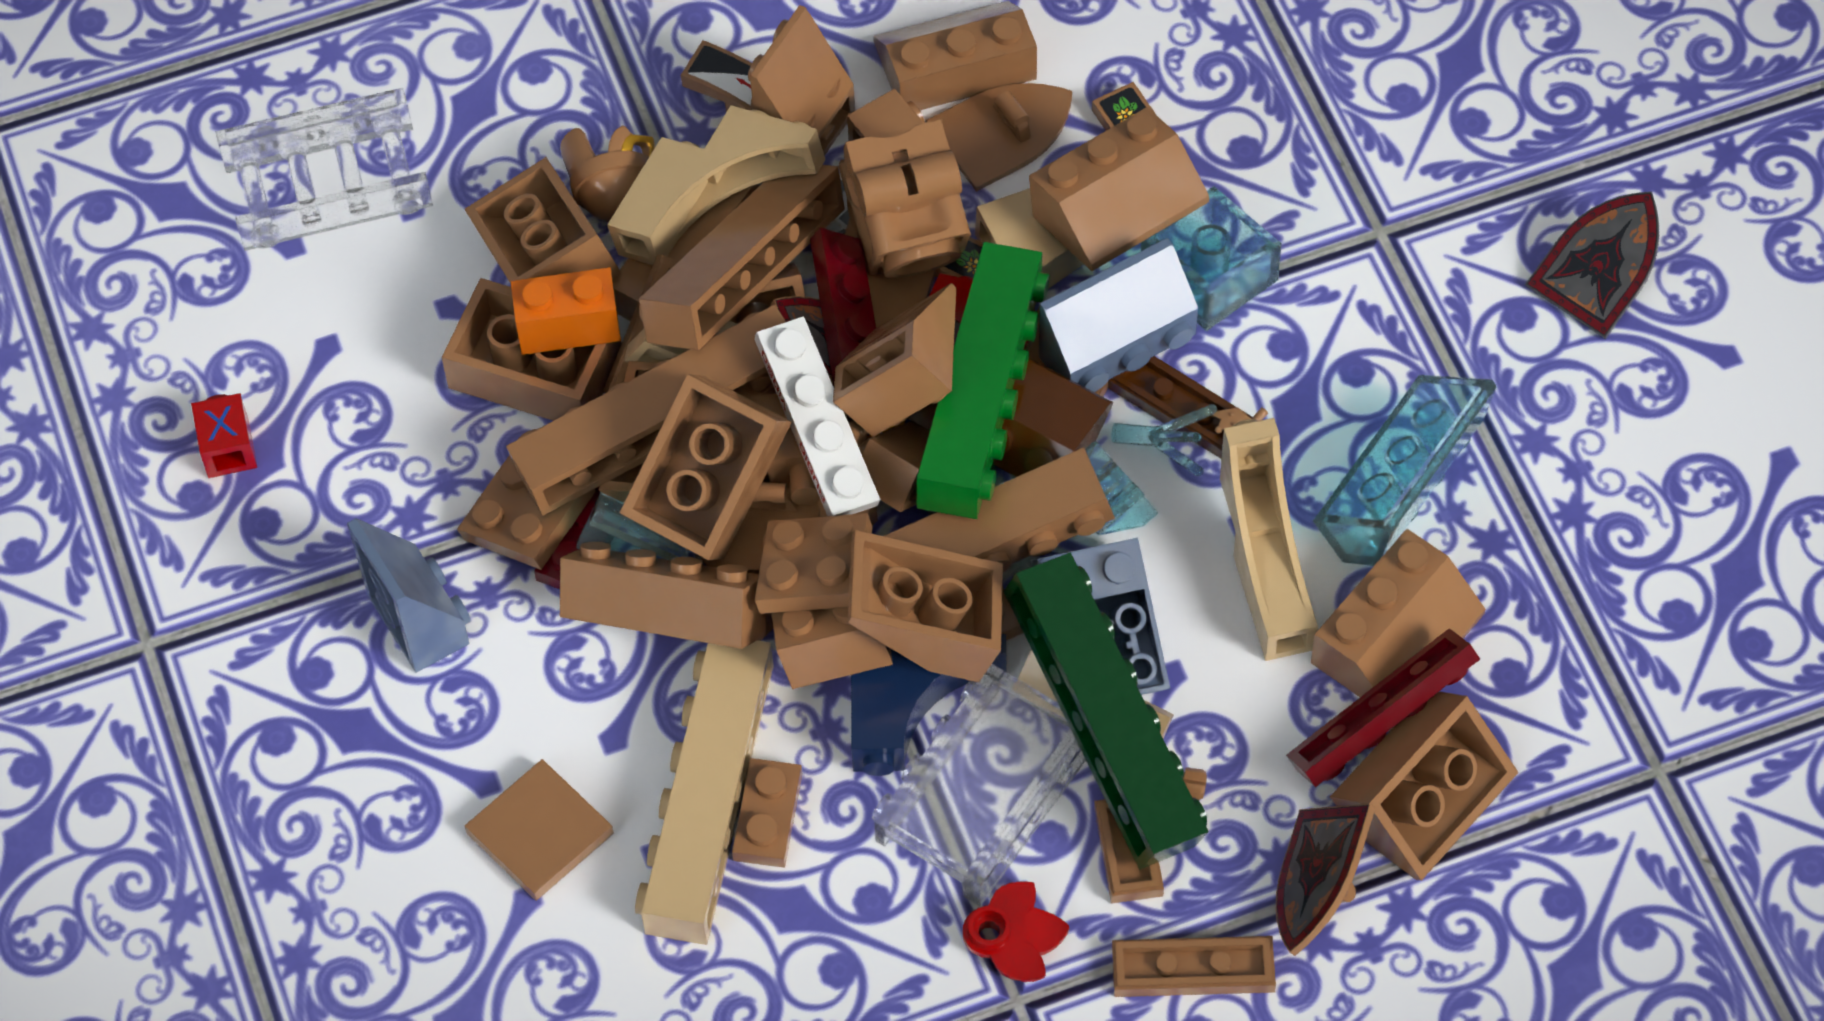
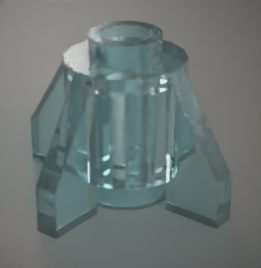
M1096 440L1085 449L1115 516V519L1106 522L1102 529L1095 532L1098 536L1143 527L1158 514L1157 510L1144 497L1145 494L1130 480L1115 462H1112L1113 459Z

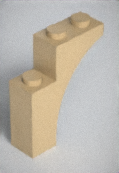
M731 105L704 149L689 141L679 142L661 137L607 224L618 255L653 265L657 255L668 256L680 237L695 221L731 195L772 179L794 175L817 174L825 161L817 129L811 128L803 122H790L769 116L760 110H746Z
M1270 418L1261 421L1256 419L1242 420L1232 427L1224 428L1220 483L1236 531L1233 557L1265 661L1312 651L1314 634L1318 631V624L1305 585L1293 536L1284 486L1280 435L1275 419Z

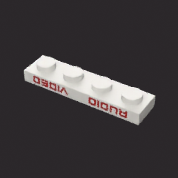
M804 316L756 332L754 340L788 420L792 421L790 427L827 516L856 514L878 506L880 497L844 411L833 403L834 387Z

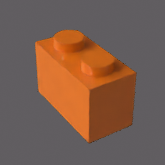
M611 267L511 281L515 322L522 355L621 341Z

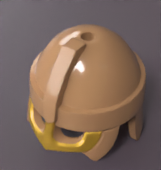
M621 126L611 136L608 152L595 156L585 133L580 128H574L568 132L561 141L560 151L570 178L569 183L576 203L595 218L609 222L655 148L654 138L632 134L627 127ZM633 146H640L642 153L632 151Z

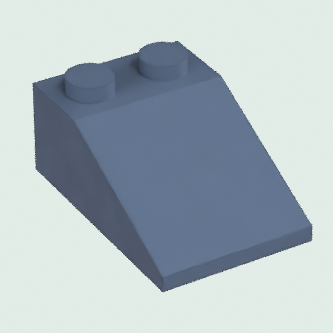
M357 518L347 523L368 598L416 673L470 644L465 627L467 623L471 622L469 613L458 595L449 598L442 587L447 584L445 576L433 557L425 560L414 543Z

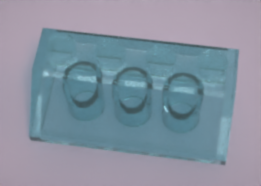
M1419 375L1313 520L1342 562L1374 566L1400 537L1409 523L1416 518L1421 506L1434 488L1443 480L1449 467L1462 449L1469 444L1472 435L1484 420L1497 388L1493 380Z

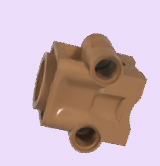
M938 119L915 125L909 131L893 137L868 136L845 142L844 159L840 160L838 167L847 196L850 222L855 237L861 240L870 275L884 273L887 278L908 277L941 268L959 259L961 253L966 248L971 233L960 197L962 182L959 167L954 153L949 149L942 120Z

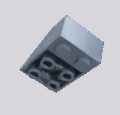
M1138 537L1072 551L1071 554L1077 566L1083 567L1090 578L1092 596L1099 611L1106 613L1112 622L1115 632L1114 641L1122 657L1127 658L1136 671L1137 687L1141 695L1170 689ZM1067 553L1031 560L1032 567Z

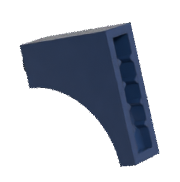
M1001 634V651L982 679L1007 676L1006 634ZM891 649L893 665L851 675V751L853 772H864L872 776H885L893 771H905L909 743L924 715L944 696L955 689L975 681L929 672Z

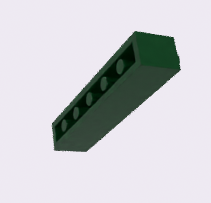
M1071 552L1017 572L1003 592L1139 870L1194 848L1209 832L1206 827L1207 816L1198 799L1192 798L1183 780L1184 771L1181 761L1173 751L1168 750L1160 734L1161 725L1159 717L1154 708L1145 703L1137 687L1136 671L1132 663L1127 658L1122 657L1114 641L1115 632L1110 618L1106 613L1100 612L1092 596V584L1087 572L1083 567L1077 566Z

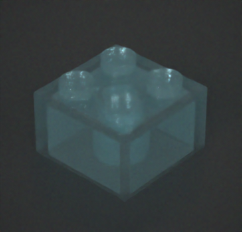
M1215 186L1207 190L1209 203L1141 242V251L1166 238H1169L1172 242L1198 306L1197 324L1205 331L1211 329L1278 281L1282 244Z

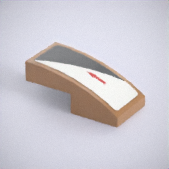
M702 40L680 75L682 86L725 102L726 112L731 105L746 110H753L751 109V82L748 80V72L752 63L726 49Z

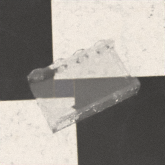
M991 664L980 682L969 681L960 697L961 705L952 717L946 714L941 718L932 733V744L923 756L916 754L912 757L902 774L903 783L894 795L887 793L883 796L872 816L876 842L885 847L892 840L962 883L963 897L980 907L1086 762L1058 702L994 664Z

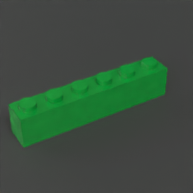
M989 242L983 243L954 345L952 391L938 402L917 475L918 509L977 519L982 500L991 501L996 483V471L991 470L993 459L1002 460L1004 456L1007 430H1003L1002 426L1004 419L1013 420L1018 400V390L1013 389L1015 379L1023 381L1025 378L1029 351L1023 350L1026 341L1034 342L1039 323V312L1034 311L1036 302L1041 303L1046 300L1050 274L1042 273L1043 252Z

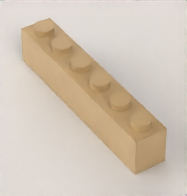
M757 640L743 649L708 643L706 651L698 650L696 654L693 680L698 681L695 697L687 695L682 712V726L687 727L684 741L675 742L671 755L670 771L676 774L672 789L664 788L661 795L659 819L664 820L660 836L652 835L648 847L647 866H651L652 871L649 883L641 882L636 896L635 913L642 915L646 935L703 945L708 944L744 793L749 762L753 755L774 667L770 642Z

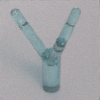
M1211 404L1159 426L1114 423L1111 432L1112 442L1154 446L1196 476H1201L1204 472L1203 468L1167 442H1199L1201 440L1199 433L1175 430L1215 414L1217 407Z

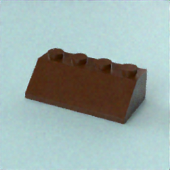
M956 319L954 328V345L961 322ZM1028 358L1024 380L1015 379L1013 386L1014 390H1018L1013 420L1004 419L1002 426L1003 430H1007V442L1003 459H993L992 463L1016 477L1083 447L1089 457L1114 403ZM938 402L927 405L907 417V419L931 430Z

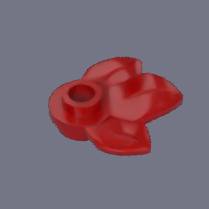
M1012 882L998 888L988 906L977 908L967 916L963 924V940L967 948L975 955L991 958L995 967L1002 975L1012 980L1034 982L1044 979L1046 976L1045 964L1041 955L1051 952L1063 942L1069 933V925L1056 915L1034 907L1036 902L1034 882ZM986 928H992L999 935L993 940H986L980 936V932Z

